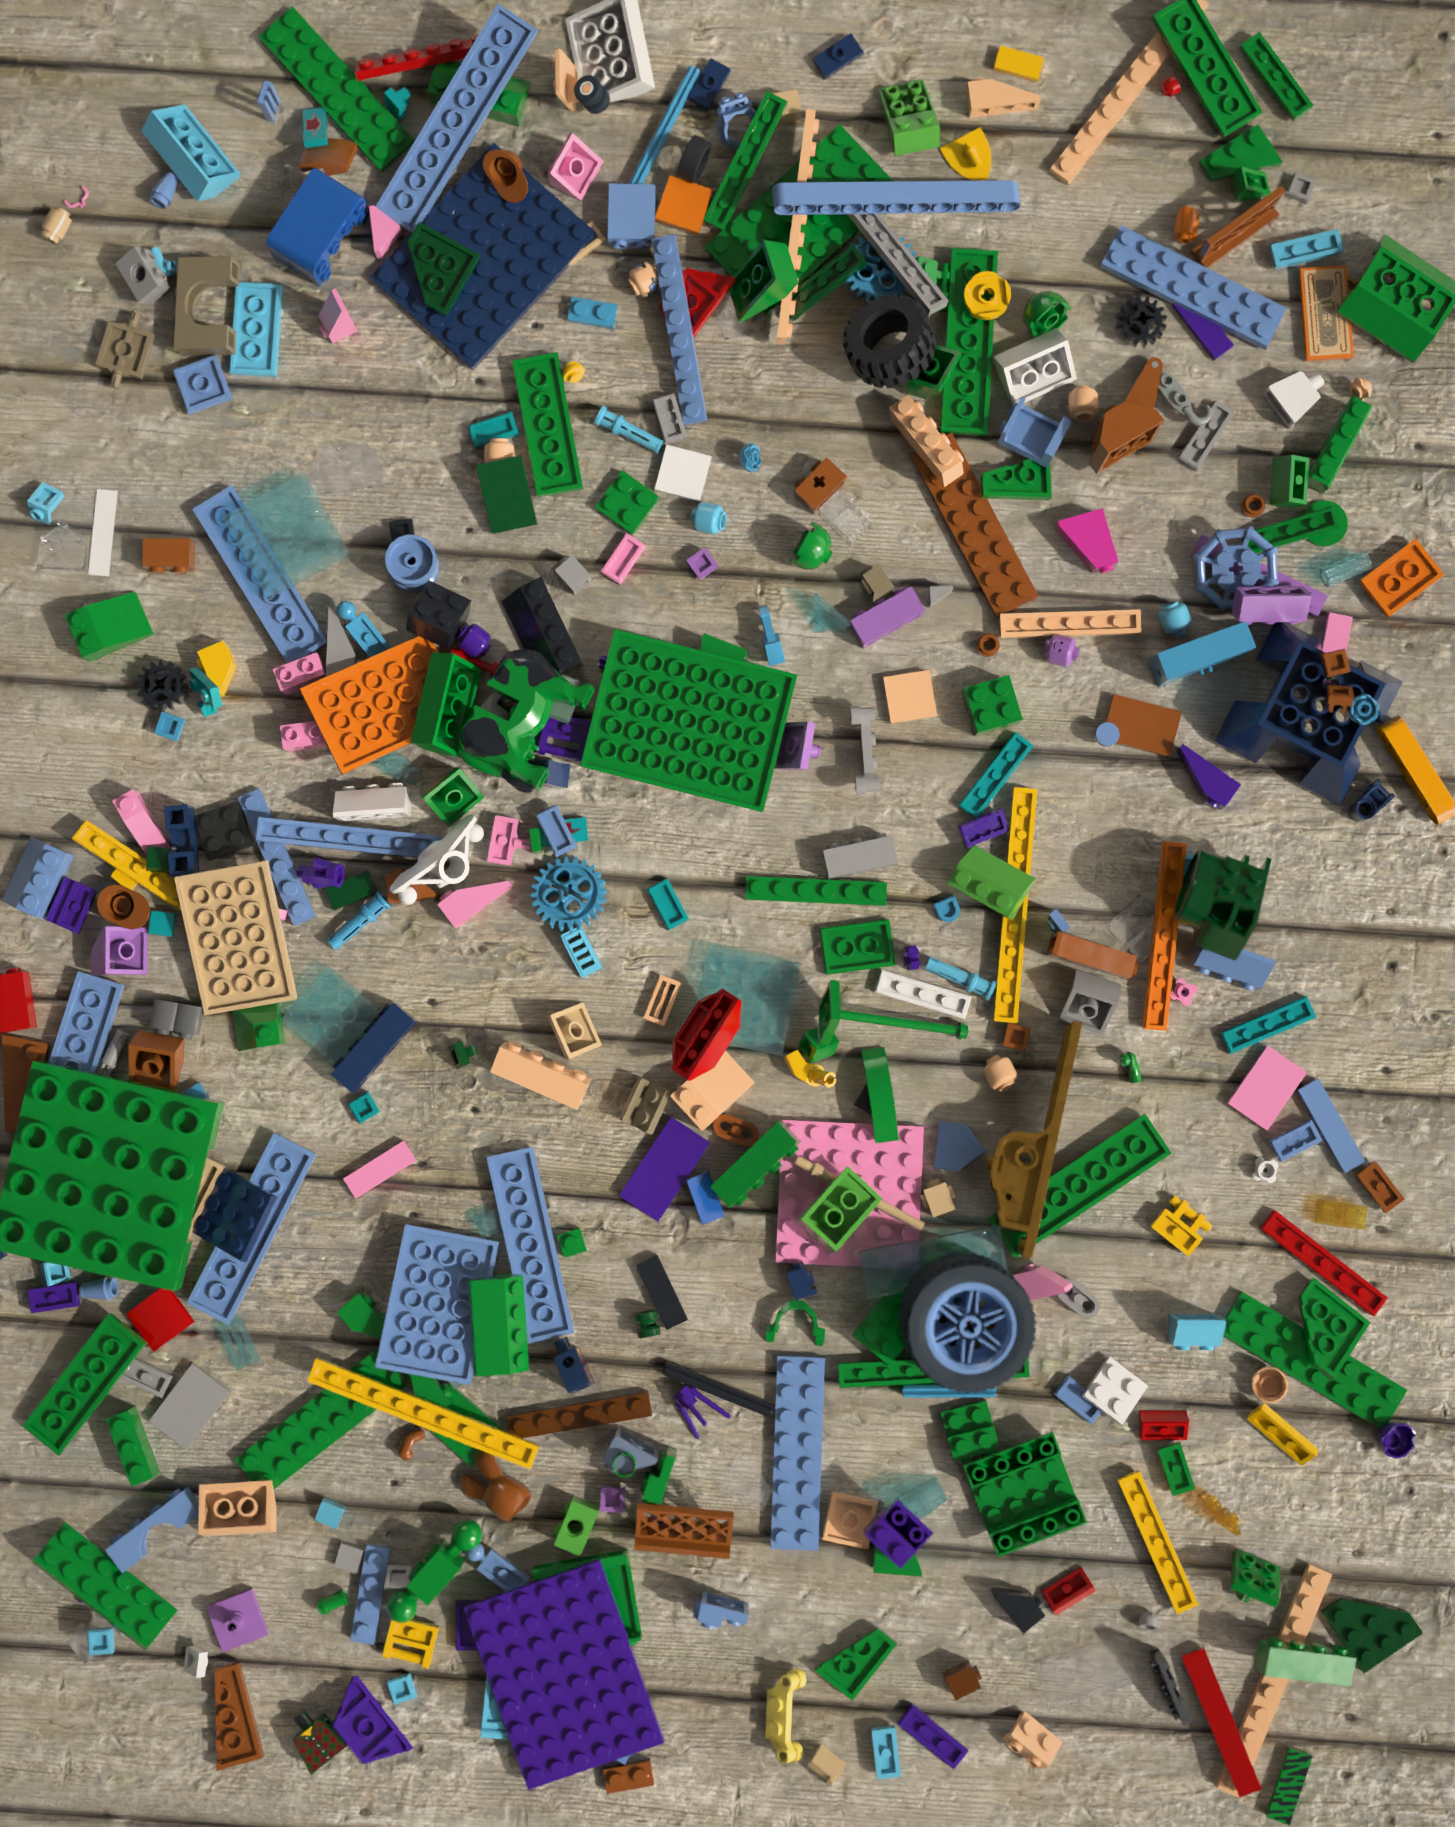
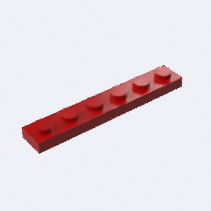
M479 34L467 40L453 39L444 45L430 44L425 49L417 50L416 48H410L401 54L387 53L382 55L381 58L373 60L371 58H363L358 63H355L357 80L360 81L464 59Z

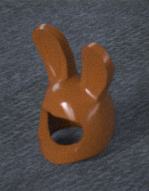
M479 1450L476 1454L475 1462L483 1475L488 1479L489 1485L486 1486L472 1475L465 1474L459 1478V1489L467 1496L484 1501L487 1508L497 1518L509 1522L520 1510L527 1506L531 1500L532 1493L523 1483L511 1476L505 1475L494 1455Z

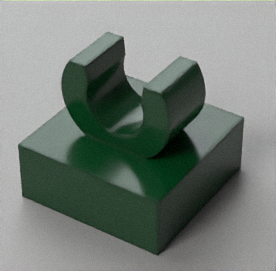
M463 1042L449 1047L456 1069L469 1065V1057L478 1054L475 1045L464 1048Z

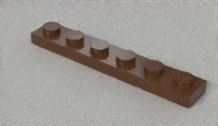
M649 1391L512 1414L507 1417L510 1434L520 1438H528L652 1416Z

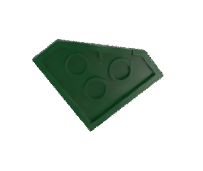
M418 222L408 240V245L426 307L447 317L481 257L480 254Z
M1342 1597L1321 1610L1344 1646L1348 1649V1652L1356 1657V1664L1364 1674L1423 1634L1411 1614L1406 1610L1391 1609L1381 1605L1352 1601Z

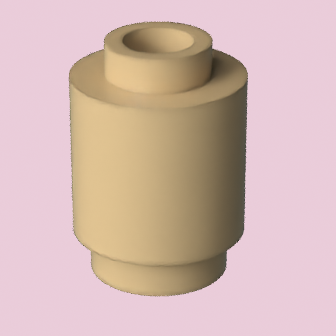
M57 207L56 210L51 208L41 226L42 231L40 235L50 242L57 244L59 240L63 239L72 222L69 218L70 214L60 207Z

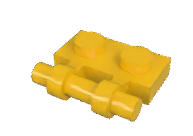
M1174 1195L1169 1201L1175 1207L1173 1213L1164 1208L1150 1227L1189 1257L1203 1239L1196 1231L1202 1228L1205 1232H1208L1212 1224L1206 1220V1216L1201 1212L1197 1213L1189 1207V1203L1186 1200H1181ZM1182 1214L1192 1220L1190 1226H1187L1179 1219Z

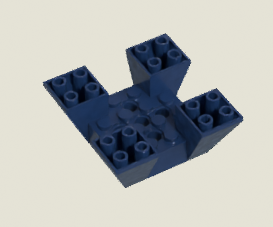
M1275 622L1256 658L1257 661L1280 672L1264 703L1235 700L1214 743L1257 763L1273 742L1277 741L1311 758L1298 785L1341 806L1361 766L1355 745L1365 725L1354 722L1349 716L1348 709L1345 714L1342 713V705H1335L1333 711L1329 712L1325 680H1329L1335 686L1352 687L1354 698L1363 694L1370 695L1379 704L1378 717L1375 720L1379 723L1383 722L1403 681L1362 660L1357 668L1349 665L1351 671L1349 673L1325 678L1319 656L1325 652L1321 649L1320 640L1291 624ZM1293 690L1300 692L1301 700L1294 698ZM1315 701H1319L1322 704V711H1318L1315 708ZM1336 712L1342 713L1344 717L1343 722L1337 720ZM1304 722L1311 724V732H1307L1304 729Z

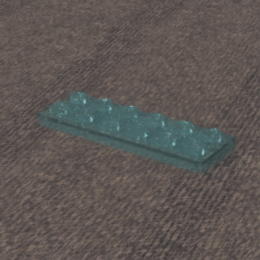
M994 1225L860 1250L859 1257L867 1299L904 1293L909 1280H912L913 1275L917 1274L920 1268H923L926 1263H931L933 1259H938L939 1256H947L950 1253L968 1252L969 1254L983 1255L985 1258H990L999 1263L1007 1270L1000 1226Z

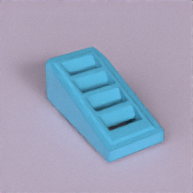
M576 927L572 932L568 931L560 935L581 978L603 968L583 927L582 930ZM579 934L581 935V939L571 944L569 943V939ZM585 943L586 947L576 952L573 951V948ZM589 951L590 956L578 961V956ZM594 960L595 964L582 969L581 965Z

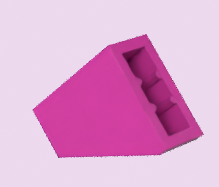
M1103 508L1057 521L1055 525L1057 533L1092 573L1099 571L1100 574H1105L1114 570L1113 567L1119 561Z

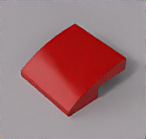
M162 1288L126 1313L144 1340L148 1342L147 1344L153 1352L195 1322L175 1293Z

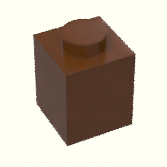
M969 1660L943 1672L955 1701L981 1689L979 1680L983 1678L977 1666L972 1667Z

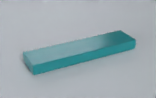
M1015 731L958 806L973 818L979 817L1034 745Z
M1304 996L1219 1032L1228 1054H1232L1317 1017L1308 997Z

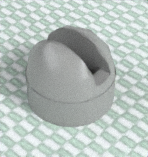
M1147 1611L1142 1612L1139 1616L1138 1627L1144 1630H1157L1158 1618L1156 1614L1152 1611L1151 1615H1147Z

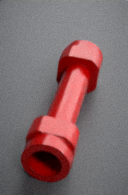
M454 648L451 653L479 667L483 671L491 673L492 677L496 673L499 665L497 662L491 664L465 655L463 651Z

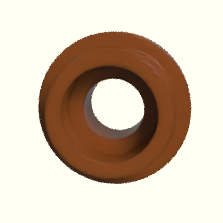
M1250 494L1243 499L1241 509L1246 516L1255 518L1264 512L1265 502L1261 496ZM1249 503H1254L1256 510L1250 509Z
M990 633L981 635L976 642L978 653L984 657L994 656L1000 647L998 638ZM985 642H990L992 648L987 650L984 648L983 644Z

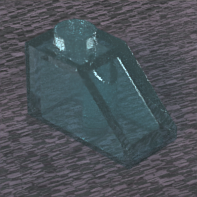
M937 1477L894 1498L895 1500L899 1499L919 1519L929 1515L948 1500Z

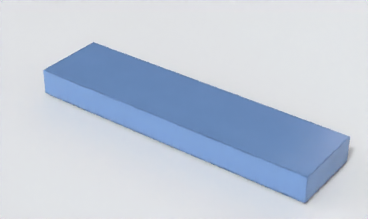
M1316 1078L1298 1088L1296 1091L1342 1172L1346 1173L1364 1163L1363 1156L1320 1080Z

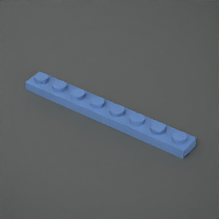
M675 234L652 239L683 424L688 426L707 422L677 238Z
M258 817L256 841L411 858H418L425 848L445 837Z

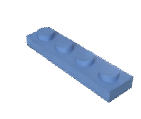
M369 1543L366 1545L350 1639L352 1642L375 1644L391 1547Z

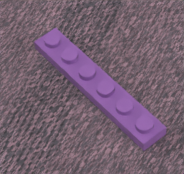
M1201 535L1190 557L1193 558L1194 553H1197L1210 538ZM1218 543L1207 556L1214 558L1223 548L1222 544ZM1205 562V565L1212 567L1211 563ZM1234 562L1233 567H1229V571H1233L1234 575L1239 574V571L1243 570V566H1239L1238 562ZM1260 563V572L1262 574L1268 575V568ZM1277 571L1279 583L1274 586H1304L1311 594L1308 614L1315 618L1318 617L1328 595ZM1258 579L1252 587L1262 586L1265 580Z

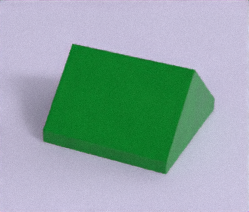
M456 767L421 796L448 827L484 798L459 767Z

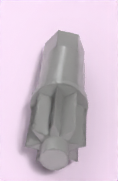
M119 1029L117 1030L104 1057L100 1060L96 1073L111 1076L130 1034Z

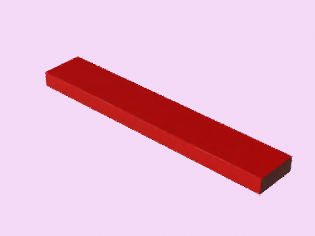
M1272 1210L1259 1227L1264 1233L1374 1317L1387 1301V1296L1276 1210Z
M1202 1647L1183 1654L1182 1659L1239 1798L1262 1790L1205 1648Z

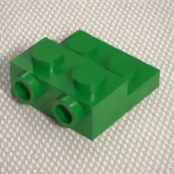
M986 1399L940 1411L953 1461L958 1460L959 1464L967 1463L973 1460L972 1456L981 1454L983 1458L994 1454L995 1450L1000 1449Z
M668 1447L666 1453L661 1452L657 1468L651 1467L650 1473L645 1471L640 1488L641 1491H644L642 1502L646 1504L662 1503L676 1459L677 1449Z

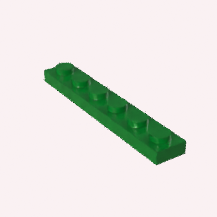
M766 91L703 219L704 222L720 230H725L777 127L788 101Z
M746 876L745 900L886 906L887 882Z

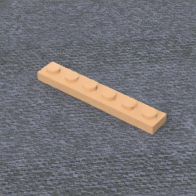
M1141 610L1000 614V639L1052 637L1055 634L1068 637L1141 634Z

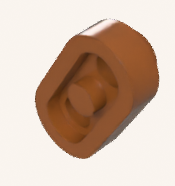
M729 1114L719 1115L713 1123L714 1132L719 1137L742 1146H752L759 1138V1131L754 1124ZM723 1121H727L730 1124L728 1130L721 1129L720 1125ZM744 1130L751 1131L752 1135L749 1139L743 1137L742 1133Z

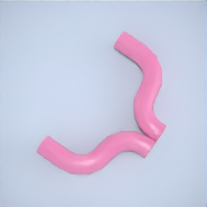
M85 186L81 187L85 192L81 203L71 205L65 200L64 203L67 207L75 208L79 206L83 208L86 205L85 199L88 197V190Z

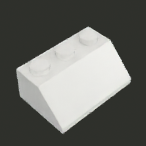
M1057 328L993 356L998 377L1011 405L1013 402L1018 404L1021 396L1026 398L1025 403L1077 379L1068 340Z
M391 783L389 788H380L379 785H366L365 789L356 790L355 786L342 787V791H335L333 817L341 822L411 817L409 788L403 787V783Z

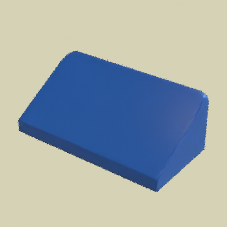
M709 1171L686 1179L702 1225L725 1216L717 1194L710 1187L713 1182Z

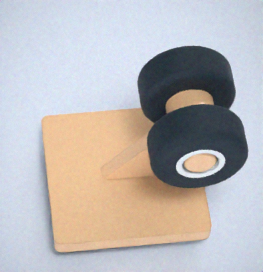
M555 49V58H553V69L555 71L553 91L555 95L561 99L570 111H576V102L583 104L584 108L592 114H599L605 111L610 103V95L605 87L592 75H586L577 80L575 65L561 49Z

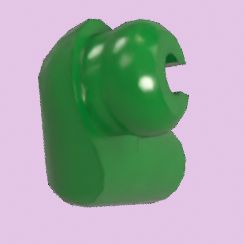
M1132 1052L1122 1053L1119 1057L1120 1064L1127 1066L1130 1083L1142 1082L1140 1067L1135 1054Z

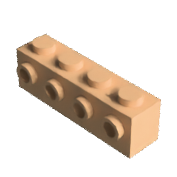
M906 395L889 407L893 424L944 487L964 474L962 466L964 459L957 449L953 450L950 447V441L947 436L937 431L934 420L930 416L926 417L924 415L923 408L917 400L913 401L909 395Z
M505 1041L500 1046L490 1071L495 1075L576 1110L581 1105L591 1078L587 1077V1074L583 1071L568 1069L562 1062L547 1060L543 1058L541 1053L524 1050L520 1044L513 1041Z

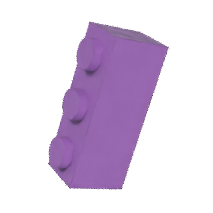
M912 586L907 589L901 587L892 593L893 597L885 601L884 598H881L872 604L873 608L865 612L862 609L852 615L853 619L850 620L849 625L862 648L869 646L924 615L925 609Z
M1304 586L1236 587L1231 613L1238 622L1246 621L1247 625L1253 622H1262L1264 624H1274L1275 622L1297 624L1298 622H1307L1311 594Z

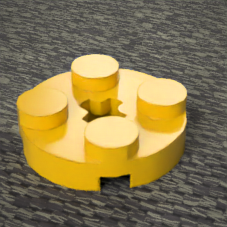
M991 271L980 272L974 275L966 285L963 295L964 304L973 318L982 320L995 319L1005 313L1011 299L1010 286L997 273ZM985 290L994 296L990 298V301H986L981 297Z

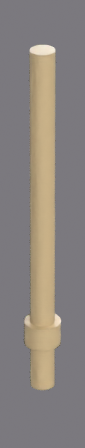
M800 1156L797 1157L794 1163L810 1172V1175L816 1179L821 1178L831 1183L837 1177L825 1170V1167L817 1162L814 1164ZM883 1200L876 1206V1208L919 1231L922 1230L925 1224L923 1221Z

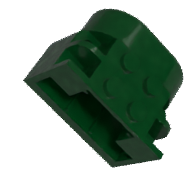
M1199 849L1193 856L1185 873L1183 887L1180 889L1174 912V920L1194 928L1192 939L1197 946L1236 961L1258 924L1271 858L1267 857L1262 867L1258 868L1249 864L1250 856L1246 854L1239 861L1229 856L1224 858L1210 851Z

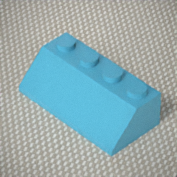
M185 104L151 111L141 132L197 202L216 197L240 178L241 173Z

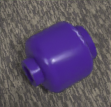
M476 623L470 626L466 624L456 637L458 648L471 658H477L479 655L484 657L492 647L489 644L491 635Z

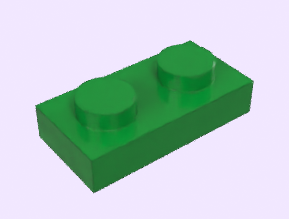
M1178 1441L1157 1448L1156 1450L1171 1495L1176 1496L1196 1489L1181 1443Z

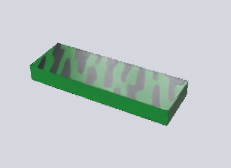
M1288 1746L1265 1813L1267 1818L1290 1826L1313 1758L1311 1754Z

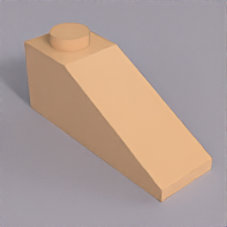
M975 78L968 82L966 88L969 118L1038 110L1041 101L1040 95L993 79Z

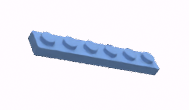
M259 788L238 797L255 839L258 817L273 818L265 797ZM257 841L264 859L269 862L272 878L293 925L297 926L317 917L301 879L297 877L296 868L286 845Z

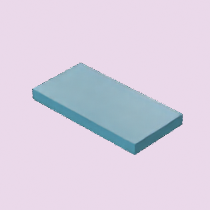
M239 282V287H235L232 329L237 332L236 354L230 355L229 373L231 375L277 377L283 296L282 284Z

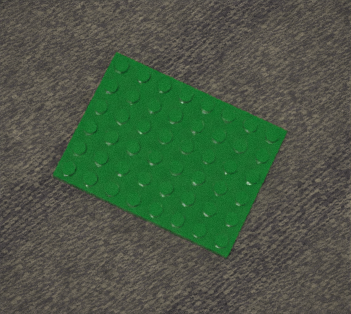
M614 629L580 767L764 812L798 674Z

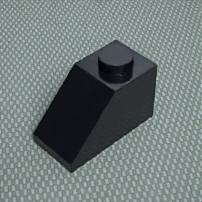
M997 1587L991 1589L995 1599L1023 1634L1045 1617L1042 1610L1045 1606L1037 1595L1032 1597L1028 1591Z

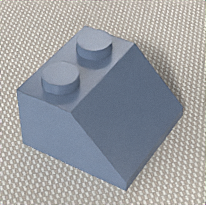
M618 1428L603 1454L602 1462L605 1463V1468L614 1472L612 1465L615 1456L622 1452H628L636 1459V1469L656 1464L659 1451ZM621 1455L614 1462L615 1469L621 1473L632 1471L635 1466L634 1460L628 1455Z

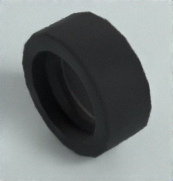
M694 135L683 152L677 176L693 184L696 183L710 156L712 142Z

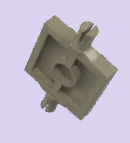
M131 311L128 323L118 324L108 321L95 365L98 368L109 370L113 373L109 384L112 388L119 389L122 376H130L141 380L143 378L155 335L137 327L141 316L139 312Z

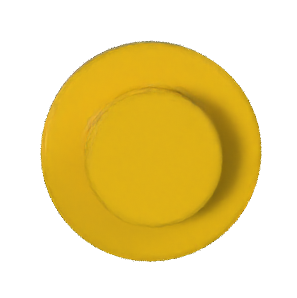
M572 361L563 367L562 377L565 382L576 383L582 379L585 369L577 361Z

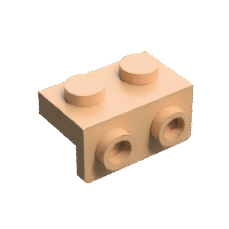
M1025 1711L1020 1713L1010 1733L1004 1734L1002 1738L1011 1751L1022 1755L1026 1759L1027 1764L1035 1769L1048 1767L1062 1744L1061 1740Z

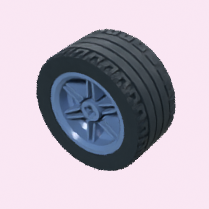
M955 1252V1254L950 1253L947 1256H939L938 1259H933L929 1264L926 1263L923 1268L919 1269L917 1274L913 1275L912 1280H909L907 1288L905 1287L904 1295L901 1296V1303H899V1331L904 1345L916 1365L934 1383L939 1384L943 1388L947 1387L951 1391L956 1390L959 1393L986 1392L988 1389L992 1390L994 1387H1000L1002 1383L1008 1382L1025 1365L1027 1357L1031 1355L1030 1352L1033 1350L1032 1344L1035 1341L1036 1320L1034 1317L1036 1315L1033 1311V1304L1030 1302L1025 1289L999 1263L990 1258H985L983 1255ZM960 1296L962 1302L954 1304V1298ZM979 1299L986 1301L984 1307H978ZM943 1315L946 1316L947 1322L940 1324L939 1318ZM968 1320L972 1322L970 1323L971 1328L969 1329L965 1327L967 1326L966 1321ZM995 1322L994 1329H987V1325ZM957 1340L955 1346L948 1345L949 1341ZM974 1340L980 1341L979 1349L973 1348Z

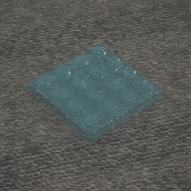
M305 473L222 516L267 599L350 556L348 549Z
M708 945L697 1002L711 994L717 993L722 988L741 1000L740 1029L729 1045L782 1056L801 963Z

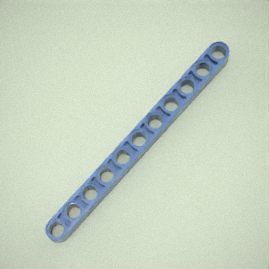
M1012 180L779 183L772 187L774 212L778 215L1012 212L1021 207L1018 183Z

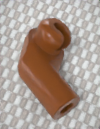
M422 1427L408 1432L401 1437L397 1454L402 1460H410L413 1457V1444L426 1438Z

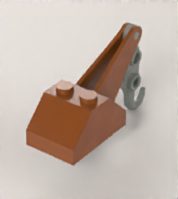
M1152 357L1147 361L1125 401L1117 406L1113 404L1103 412L1104 416L1097 423L1098 427L1093 434L1088 464L1098 474L1152 442L1164 422L1157 409H1154L1157 392L1161 394L1172 410L1183 415L1194 425H1204L1211 420L1212 410L1210 406H1205L1206 415L1204 417H1197L1192 411L1190 398L1174 376L1162 371V361L1157 357Z

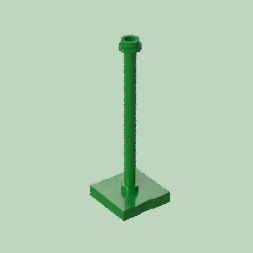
M830 979L818 1006L819 1045L829 1046L841 1019L956 1035L958 1040L966 1039L968 1035V1025L963 1022H958L956 1026L841 1010L840 981Z

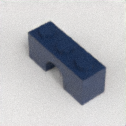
M188 804L164 806L165 827L170 834L172 845L171 853H168L170 877L174 878L200 872L194 807Z

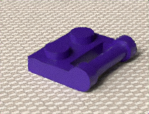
M571 717L569 724L548 718L545 727L542 729L538 754L557 755L577 760L576 762L581 763L591 721ZM554 738L580 744L579 750L548 744V739Z

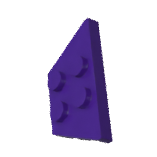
M354 1675L351 1678L331 1727L361 1765L411 1751L413 1746L360 1678Z

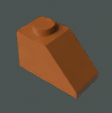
M405 869L390 870L391 874L385 875L388 903L397 904L402 902L398 898V893L392 894L390 887L398 876L405 872ZM426 884L409 885L416 890V901L438 898V893Z

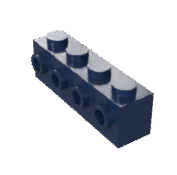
M398 1003L386 1004L379 1013L381 1015L376 1023L372 1021L363 1031L365 1036L360 1041L356 1039L348 1048L350 1053L345 1059L341 1057L333 1065L334 1071L331 1075L351 1093H356L418 1022Z

